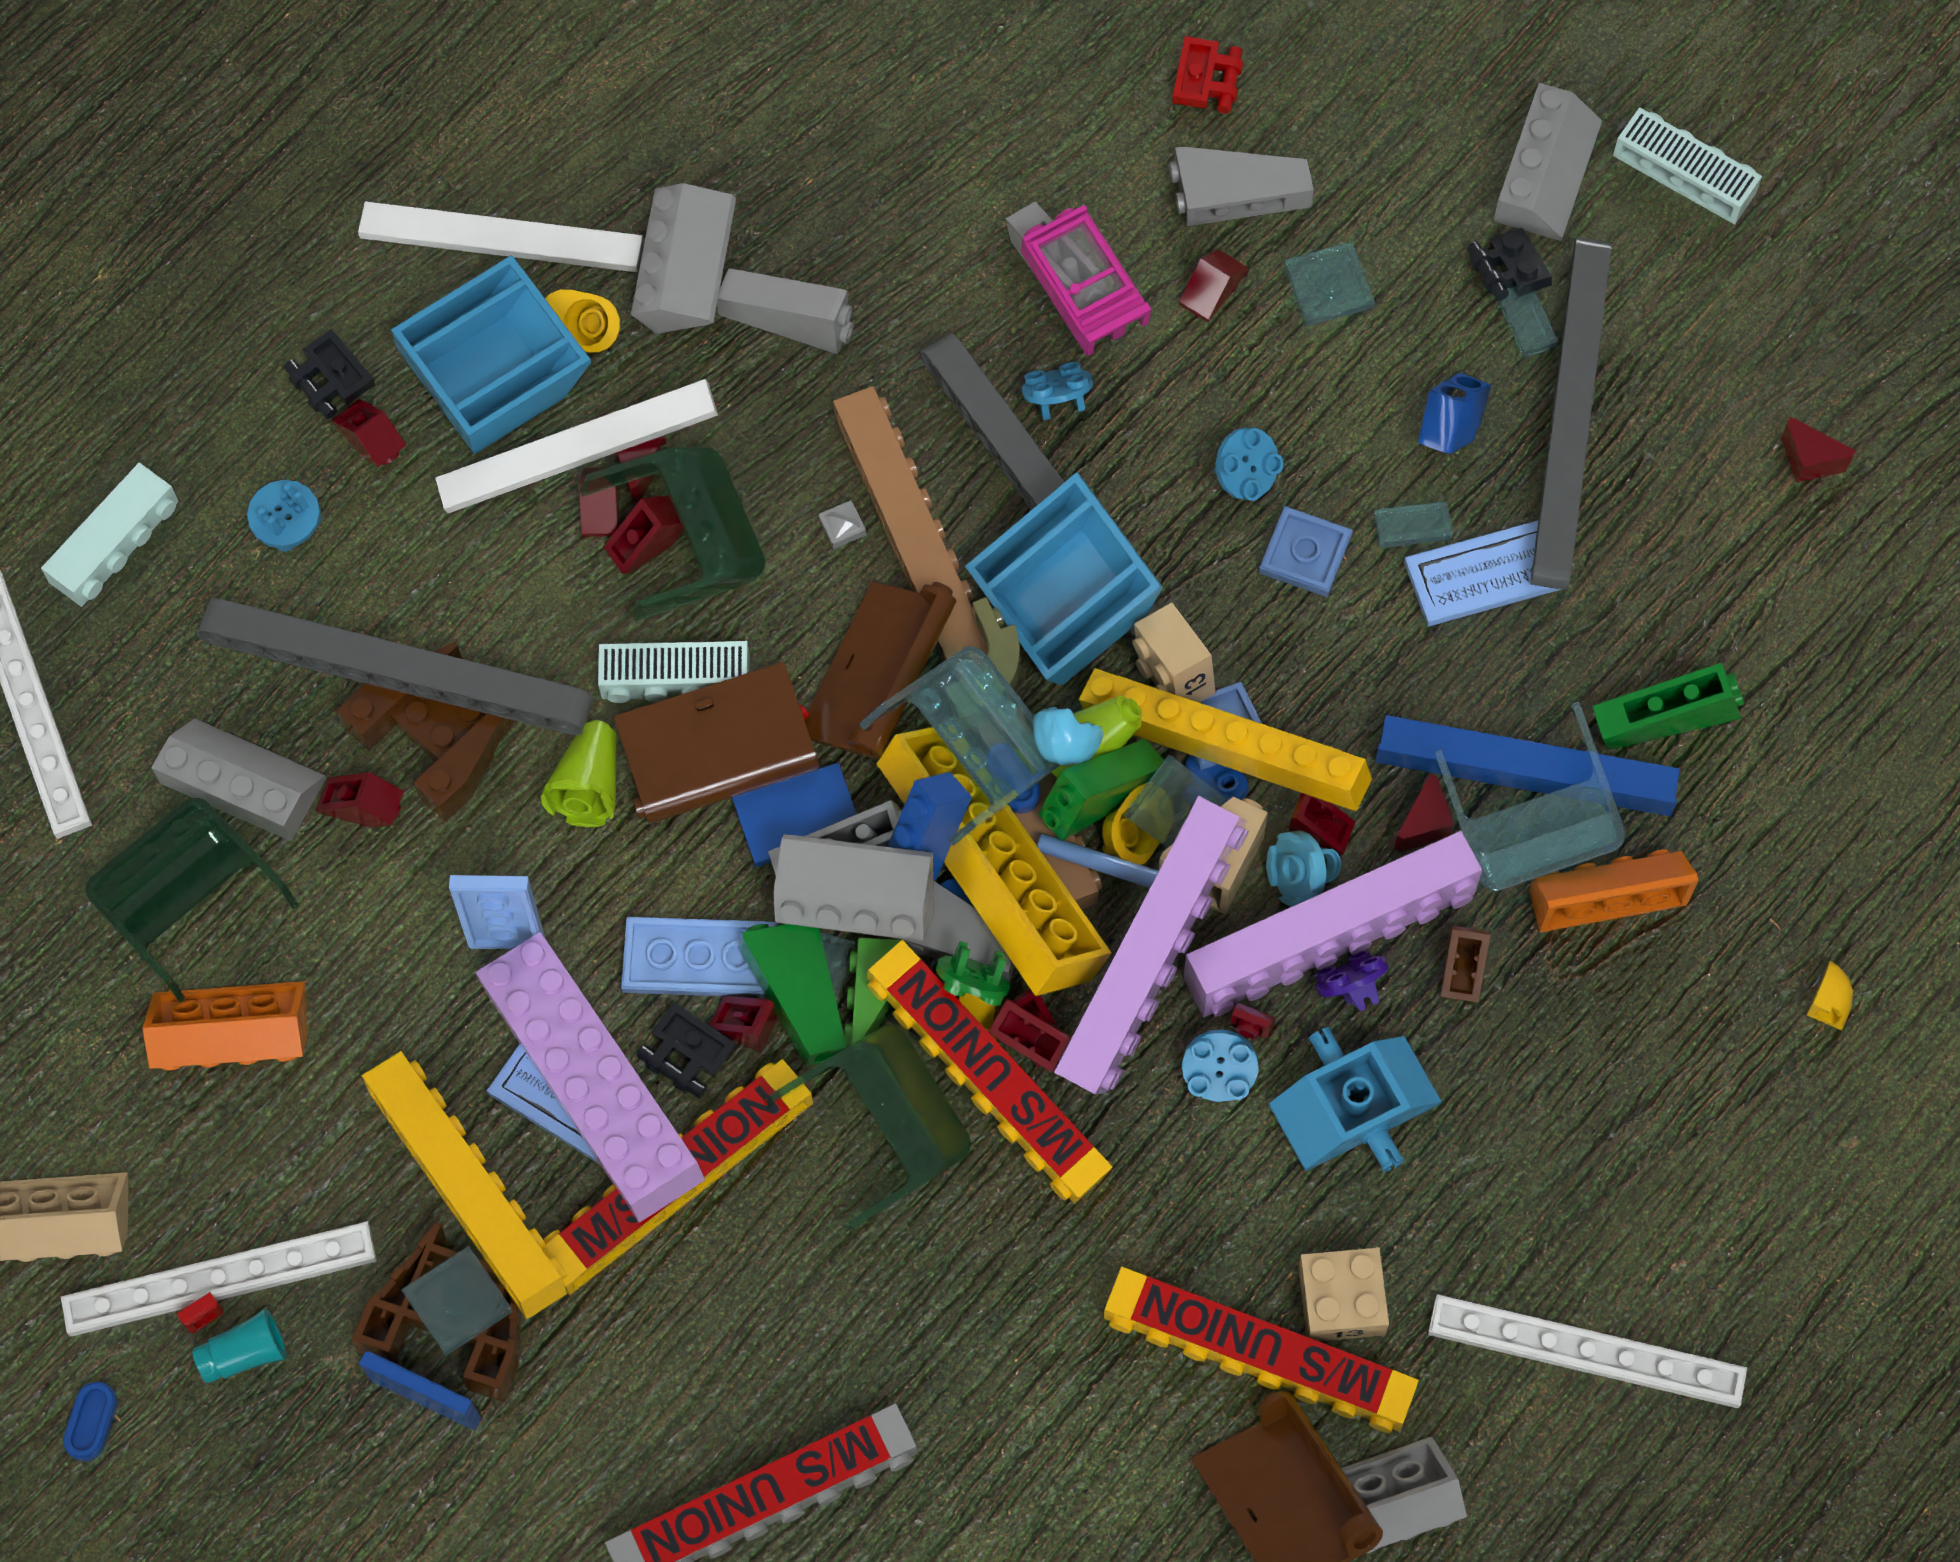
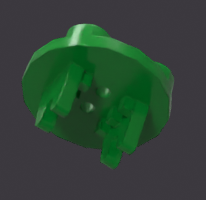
M959 941L953 956H944L938 960L936 972L945 981L943 988L947 992L956 996H965L968 993L994 1006L1001 1005L1003 998L1008 995L1010 983L1002 975L1006 964L1003 952L995 951L989 965L969 959L970 949L967 948L968 943Z

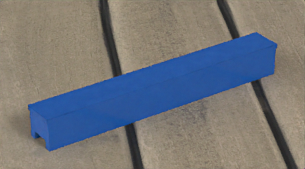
M1388 715L1385 716L1381 741L1378 744L1375 763L1670 817L1677 803L1675 796L1679 768Z

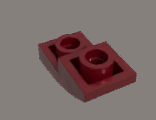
M1238 1003L1232 1013L1230 1026L1235 1027L1236 1032L1246 1038L1257 1039L1261 1037L1267 1039L1271 1035L1276 1017Z

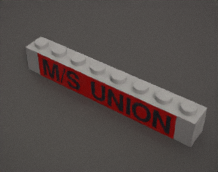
M895 1403L606 1541L605 1544L613 1562H694L708 1554L710 1558H716L732 1549L731 1543L743 1537L750 1541L768 1532L767 1526L779 1520H782L783 1523H789L804 1515L803 1509L818 1502L819 1506H824L837 1500L841 1496L839 1491L852 1485L856 1489L862 1488L877 1479L876 1474L889 1467L891 1471H897L913 1462L912 1456L917 1454V1446Z

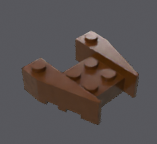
M455 642L434 651L462 659L458 645ZM371 684L363 685L336 710L343 727L368 751L396 726L435 762L413 783L419 798L444 822H447L473 797L478 788V781L485 769L489 768L494 758L495 750L503 736L507 735L514 720Z
M435 1222L418 1242L417 1248L402 1266L399 1265L390 1275L391 1279L367 1302L352 1337L353 1344L359 1354L364 1355L365 1352L370 1351L396 1363L410 1326L472 1346L474 1350L463 1375L467 1389L505 1402L519 1367L522 1312L486 1261L443 1247L446 1237L441 1224Z

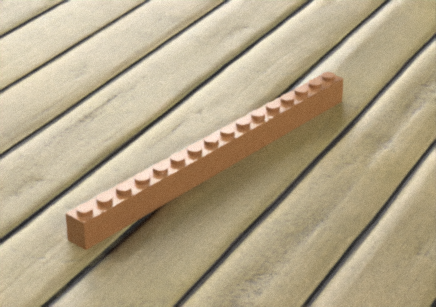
M874 386L834 400L835 419L911 591L920 593L923 585H932L933 582L942 583L953 591L952 596L957 602L935 646L952 684L968 679L983 667L988 657L987 647L973 617V608L970 604V601L973 600V595L966 580L960 581L956 570L960 568L953 549L946 550L942 539H945L946 536L939 518L932 519L928 510L932 508V504L926 488L919 489L915 478L918 477L915 463L912 457L905 458L901 448L905 447L902 434L897 426L891 427L888 420L891 417V411L884 396L878 397ZM1014 689L1006 705L994 717L972 728L984 756L988 749L996 744L1005 743L1012 745L1019 751L1040 786V801L1037 807L1028 813L1019 814L1014 812V814L1035 844L1038 845L1042 833L1058 838L1038 815L1056 779L1050 770L1045 772L1040 760L1044 758L1037 749L1034 738H1030L1026 729L1030 726L1027 714L1023 706L1016 707L1012 698L1016 694ZM1072 835L1065 839V841L1085 847L1080 835L1075 837ZM1043 854L1081 910L1098 904V890L1102 889V884L1096 870Z

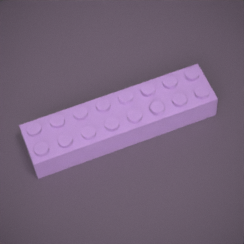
M1198 796L1054 1073L1093 1094H1103L1106 1090L1115 1089L1124 1071L1119 1068L1124 1056H1131L1134 1053L1141 1039V1035L1137 1034V1031L1142 1021L1145 1022L1146 1020L1149 1022L1159 1005V1001L1154 999L1160 987H1168L1177 970V967L1172 964L1178 952L1185 954L1195 936V933L1190 931L1196 918L1203 919L1213 901L1208 895L1214 883L1221 885L1231 865L1226 863V860L1232 849L1239 851L1249 831L1244 828L1246 820Z
M1459 831L1186 954L1183 979L1203 1018L1214 1014L1215 1017L1230 1012L1235 1007L1234 1004L1246 998L1249 1001L1257 1000L1266 995L1270 987L1281 982L1284 986L1290 985L1301 979L1303 972L1314 967L1317 970L1330 967L1337 962V957L1350 952L1353 955L1364 951L1372 945V941L1383 936L1385 939L1394 938L1404 932L1405 926L1416 921L1419 924L1427 923L1436 918L1440 910L1449 906L1457 909L1472 901L1473 895H1475L1482 868L1462 831Z
M541 932L475 972L486 994L639 1223L705 1181L697 1161Z

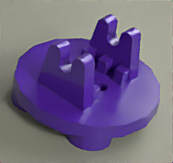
M1364 950L1350 956V963L1338 968L1336 966L1326 967L1315 974L1317 979L1315 987L1319 996L1331 997L1341 995L1347 1004L1352 1005L1354 1003L1358 1010L1364 1011V998L1368 997L1369 1001L1374 1005L1379 1003L1375 980L1386 973L1389 966L1385 957L1372 956L1370 950Z

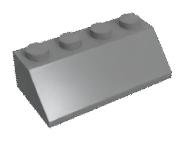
M1542 83L1538 84L1498 199L1494 217L1495 222L1518 229L1523 228L1525 231L1562 242L1602 120L1573 92Z
M685 183L655 189L631 315L654 333L659 334L713 324L736 203L734 195Z
M195 718L168 737L151 767L160 784L289 841H292L326 780V776Z
M784 834L781 840L773 891L775 922L924 941L934 916L933 853Z
M1433 1437L1342 1468L1383 1530L1381 1541L1367 1553L1374 1552L1380 1547L1400 1540L1411 1539L1420 1533L1448 1526L1455 1521L1467 1517L1458 1477Z

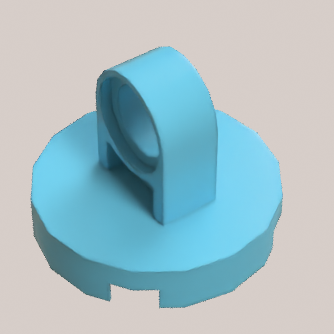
M1302 830L1280 833L1277 836L1279 839L1276 845L1270 846L1268 849L1266 868L1269 883L1271 886L1278 887L1279 892L1283 895L1278 897L1279 900L1290 907L1322 894L1325 883L1333 881L1341 870L1339 854L1333 849L1320 847L1310 834ZM1324 855H1325V857L1327 858V867H1326V864H1325Z

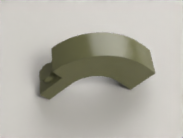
M987 597L973 602V617L988 650L987 660L975 675L944 687L945 702L959 733L975 728L994 717L1010 699L1019 677L1020 647L1015 624L1005 627L999 609L997 607L992 609Z

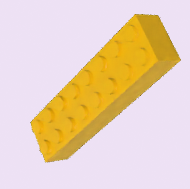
M952 723L896 734L877 762V765L904 805L915 780L951 772L972 796L944 863L1034 995L1038 996L1092 981L1112 954L1010 806L1005 802Z

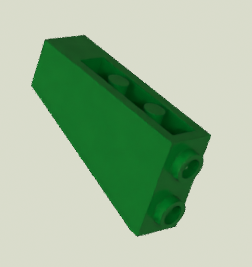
M1719 663L1592 707L1603 741L1608 750H1613L1741 719L1738 706L1745 703L1734 672L1726 674L1723 664Z
M1143 739L1061 771L1038 815L1043 819L1045 825L1061 841H1064L1118 809L1129 793L1137 786L1145 783L1158 785L1169 765L1149 742Z
M757 924L747 928L746 932H742L740 938V951L767 999L774 1003L776 1015L805 1066L843 1059L847 1045L819 928L792 924L769 927L768 924Z

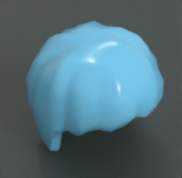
M1057 707L1043 709L1035 714L1033 719V737L1037 749L1044 759L1058 765L1067 766L1089 760L1094 756L1103 739L1101 726L1077 722L1072 711L1068 708L1058 709Z

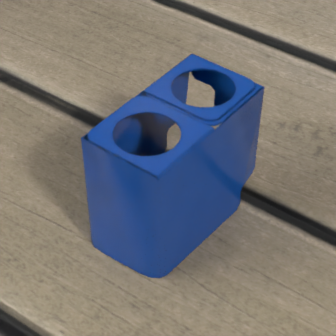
M1459 372L1429 391L1418 443L1451 454L1473 442L1476 431L1482 423L1492 385ZM1454 388H1458L1466 393L1464 397H1453L1451 395Z

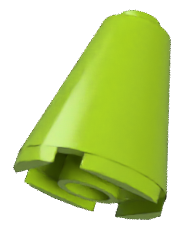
M1118 696L1073 713L1077 722L1101 726L1103 730L1102 742L1092 758L1123 747L1142 724V711L1139 705L1133 699H1127L1124 696ZM1049 761L1046 763L1057 779L1061 771L1077 765L1063 766Z
M600 720L587 722L582 734L575 735L543 788L541 794L543 807L554 817L556 811L565 815V822L581 827H600L605 825L606 819L610 817L612 820L616 810L617 735L609 724Z

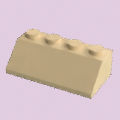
M127 1172L0 1181V1261L19 1260L29 1262L37 1258L46 1257L69 1259L77 1255L87 1254L109 1256L123 1251L128 1234Z

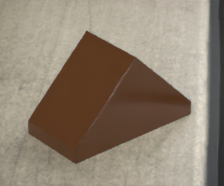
M1452 926L1447 942L1441 997L1479 1002L1491 931Z

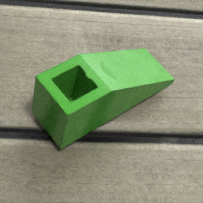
M858 938V950H851L850 973H856L855 987L848 986L847 1009L854 1011L853 1023H846L845 1041L847 1046H851L853 1059H859L892 1006L886 999L882 1002L879 1001L868 989L867 984L870 982L866 978L868 969L901 940Z

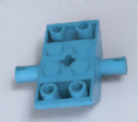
M1330 1027L1323 1028L1321 1035L1319 1031L1315 1032L1308 1039L1314 1046L1324 1066L1305 1075L1269 1103L1271 1111L1305 1172L1362 1143L1369 1144L1383 1172L1390 1171V1166L1392 1165L1394 1168L1398 1167L1405 1160L1388 1133L1389 1130L1440 1105L1442 1102L1406 1038L1401 1036L1373 1041L1344 1055ZM1350 1094H1353L1356 1098L1363 1097V1102L1356 1103L1349 1099Z

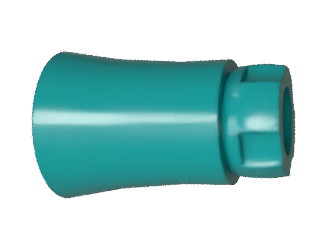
M266 1308L247 1321L209 1338L207 1343L195 1347L192 1352L195 1365L205 1383L213 1382L221 1377L226 1379L264 1364L287 1359L286 1347L280 1330L272 1314Z

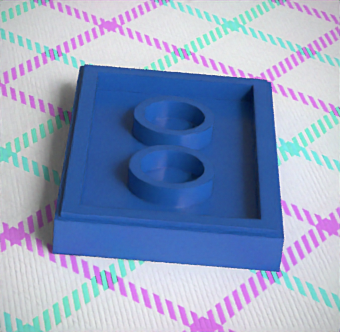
M839 763L732 797L755 868L772 863L768 851L781 846L784 834L804 837L857 815Z
M370 1351L364 1353L359 1365L372 1382L474 1431L477 1429L481 1417L470 1399Z

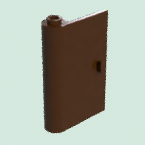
M872 581L808 710L810 716L805 720V724L811 741L874 759L881 758L957 602L952 596V589L942 583L933 582L932 585H923L920 593Z
M784 662L613 716L639 795L632 798L639 819L646 817L648 824L820 769ZM712 705H713V707H711V708H708V709H705V710H701V711H697V710H700V709H703V708H706V707H709V706H712Z
M1279 1391L1268 1394L1263 1399L1258 1410L1259 1423L1191 1458L1196 1470L1254 1562H1350L1375 1548L1382 1539V1528L1290 1392Z

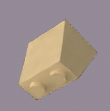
M1232 797L1221 806L1223 809L1246 820L1244 828L1249 831L1239 851L1232 849L1226 860V863L1231 866L1221 885L1214 883L1208 897L1213 899L1210 908L1225 915L1264 839L1268 812L1264 811L1260 804L1250 799L1239 800ZM1172 845L1163 851L1159 860V870Z

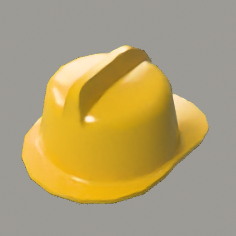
M564 289L550 293L545 298L585 352H601L608 349L616 341L620 331V317L616 307L608 299L590 293Z
M1145 783L1139 785L1129 793L1118 809L1112 811L1105 818L1102 826V838L1104 841L1102 851L1105 854H1111L1139 865L1145 864L1150 859L1166 835L1172 821L1171 801L1165 790L1156 784Z

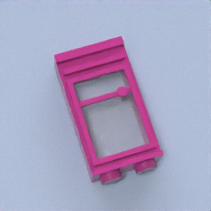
M1085 205L1075 210L1069 208L1062 211L1051 223L1045 226L1042 224L1030 228L1022 237V255L1086 356L1093 354L1096 341L1107 335H1110L1112 340L1120 338L1125 333L1126 325L1138 319L1142 327L1149 324L1151 307L1147 302L1145 303L1088 214Z

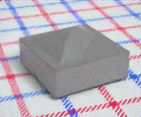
M852 500L818 514L819 521L833 549L867 535Z

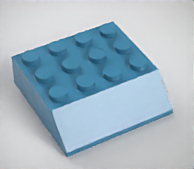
M512 255L391 329L397 350L474 455L564 399L591 364V359Z
M1077 472L965 566L994 608L997 607L1007 626L1015 624L1020 644L1046 680L1062 686L1132 629L1134 623L1145 618L1163 588Z

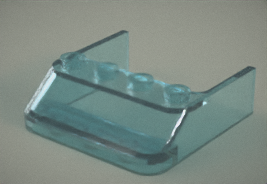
M972 646L963 648L879 705L859 724L865 730L903 703L911 702L915 704L985 793L991 806L949 839L953 846L1012 804L1059 766L1057 763L1044 759L1035 745L1033 737L1034 715L988 656L979 648Z
M1580 702L1573 703L1571 709L1592 765L1593 773L1591 778L1582 783L1481 818L1470 819L1464 815L1442 749L1434 752L1461 831L1482 868L1479 880L1490 890H1503L1617 850L1624 842L1625 829Z

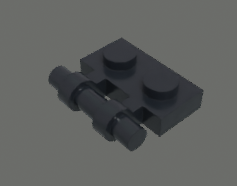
M1523 228L1490 238L1489 251L1483 249L1479 242H1472L1467 247L1472 267L1475 271L1481 273L1487 292L1492 293L1498 301L1507 298L1509 295L1507 289L1512 287L1520 297L1552 286V275ZM1500 265L1503 272L1495 270L1494 267Z
M332 329L303 348L304 355L309 361L300 366L295 359H292L284 365V369L290 375L289 381L296 389H302L309 398V405L315 412H321L326 419H331L337 413V409L331 403L335 397L339 396L348 405L376 385L373 377ZM319 373L327 382L320 389L312 380Z
M674 1002L652 1031V1036L662 1044L656 1051L647 1045H643L638 1051L637 1057L647 1063V1069L656 1075L661 1073L675 1082V1088L684 1094L689 1092L700 1099L706 1092L707 1086L696 1079L699 1073L703 1070L715 1078L737 1049L736 1043ZM674 1051L690 1061L684 1070L669 1061Z

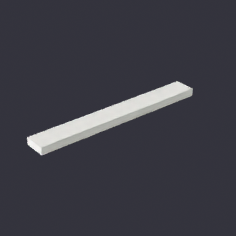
M366 201L358 230L361 239L508 257L512 255L516 258L638 272L644 243L643 235Z
M706 379L435 477L443 508L449 514L718 416L709 383Z
M0 570V683L51 828L58 839L90 827L92 823L7 584Z
M367 1221L61 1296L67 1334L71 1337L181 1310L209 1292L218 1301L377 1262L370 1225Z
M1438 1294L1435 1298L1428 1331L1430 1336L1734 1408L1741 1406L1747 1367Z

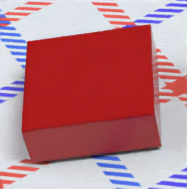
M209 1292L178 1312L177 1316L191 1334H194L222 1316L224 1310L216 1298Z

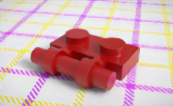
M1185 36L1172 103L1207 109L1208 99L1213 97L1219 100L1217 110L1220 113H1230L1232 103L1236 102L1238 88L1236 87L1237 77L1241 75L1244 65L1241 60L1242 49L1232 46L1229 48L1228 55L1218 54V41ZM1214 70L1224 73L1222 82L1212 81Z

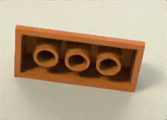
M1662 849L1648 854L1646 858L1633 860L1631 856H1624L1612 860L1611 864L1596 867L1595 863H1586L1575 867L1574 871L1559 873L1558 870L1544 871L1538 874L1537 878H1533L1529 893L1539 932L1541 933L1687 906L1699 880L1697 873L1682 851L1670 853L1669 850Z
M305 981L153 993L142 1027L149 1069L176 1070L182 1066L200 1065L201 1067L208 1068L217 1066L220 1063L230 1062L247 1065L258 1060L269 1059L286 1062L297 1057H303L307 1041Z

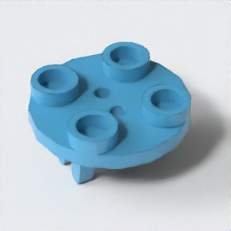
M1078 362L1064 363L1059 366V370L1048 372L1042 370L1031 371L1024 376L1025 384L1022 386L1023 398L1029 403L1038 404L1040 416L1042 415L1043 421L1051 419L1048 404L1073 400L1077 411H1084L1083 395L1088 393L1093 387L1092 374L1086 370H1081L1080 363Z
M1245 427L1236 429L1225 437L1218 449L1216 467L1213 469V472L1217 475L1223 490L1229 495L1242 500L1254 501L1270 490L1277 474L1283 469V459L1278 454L1272 438L1263 430Z
M280 480L271 482L257 491L249 503L247 517L251 531L260 542L269 547L277 548L279 551L287 552L312 536L321 522L322 514L318 500L310 488L298 481Z
M1224 1029L1207 1031L1195 1037L1186 1047L1182 1059L1183 1078L1188 1084V1090L1194 1096L1215 1102L1241 1100L1248 1095L1249 1089L1255 1084L1259 1071L1257 1053L1251 1043L1238 1033ZM1219 1057H1223L1224 1060H1221V1061H1220V1060H1218V1058H1219ZM1217 1071H1222L1223 1073H1222V1074H1217L1216 1072H1217Z

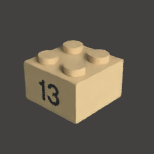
M1173 603L1134 623L1136 639L1133 640V645L1139 657L1135 662L1141 675L1146 680L1151 678L1156 685L1155 688L1199 703L1216 694L1212 655Z
M1380 1248L1301 1254L1298 1269L1306 1337L1316 1341H1329L1386 1335L1389 1319Z

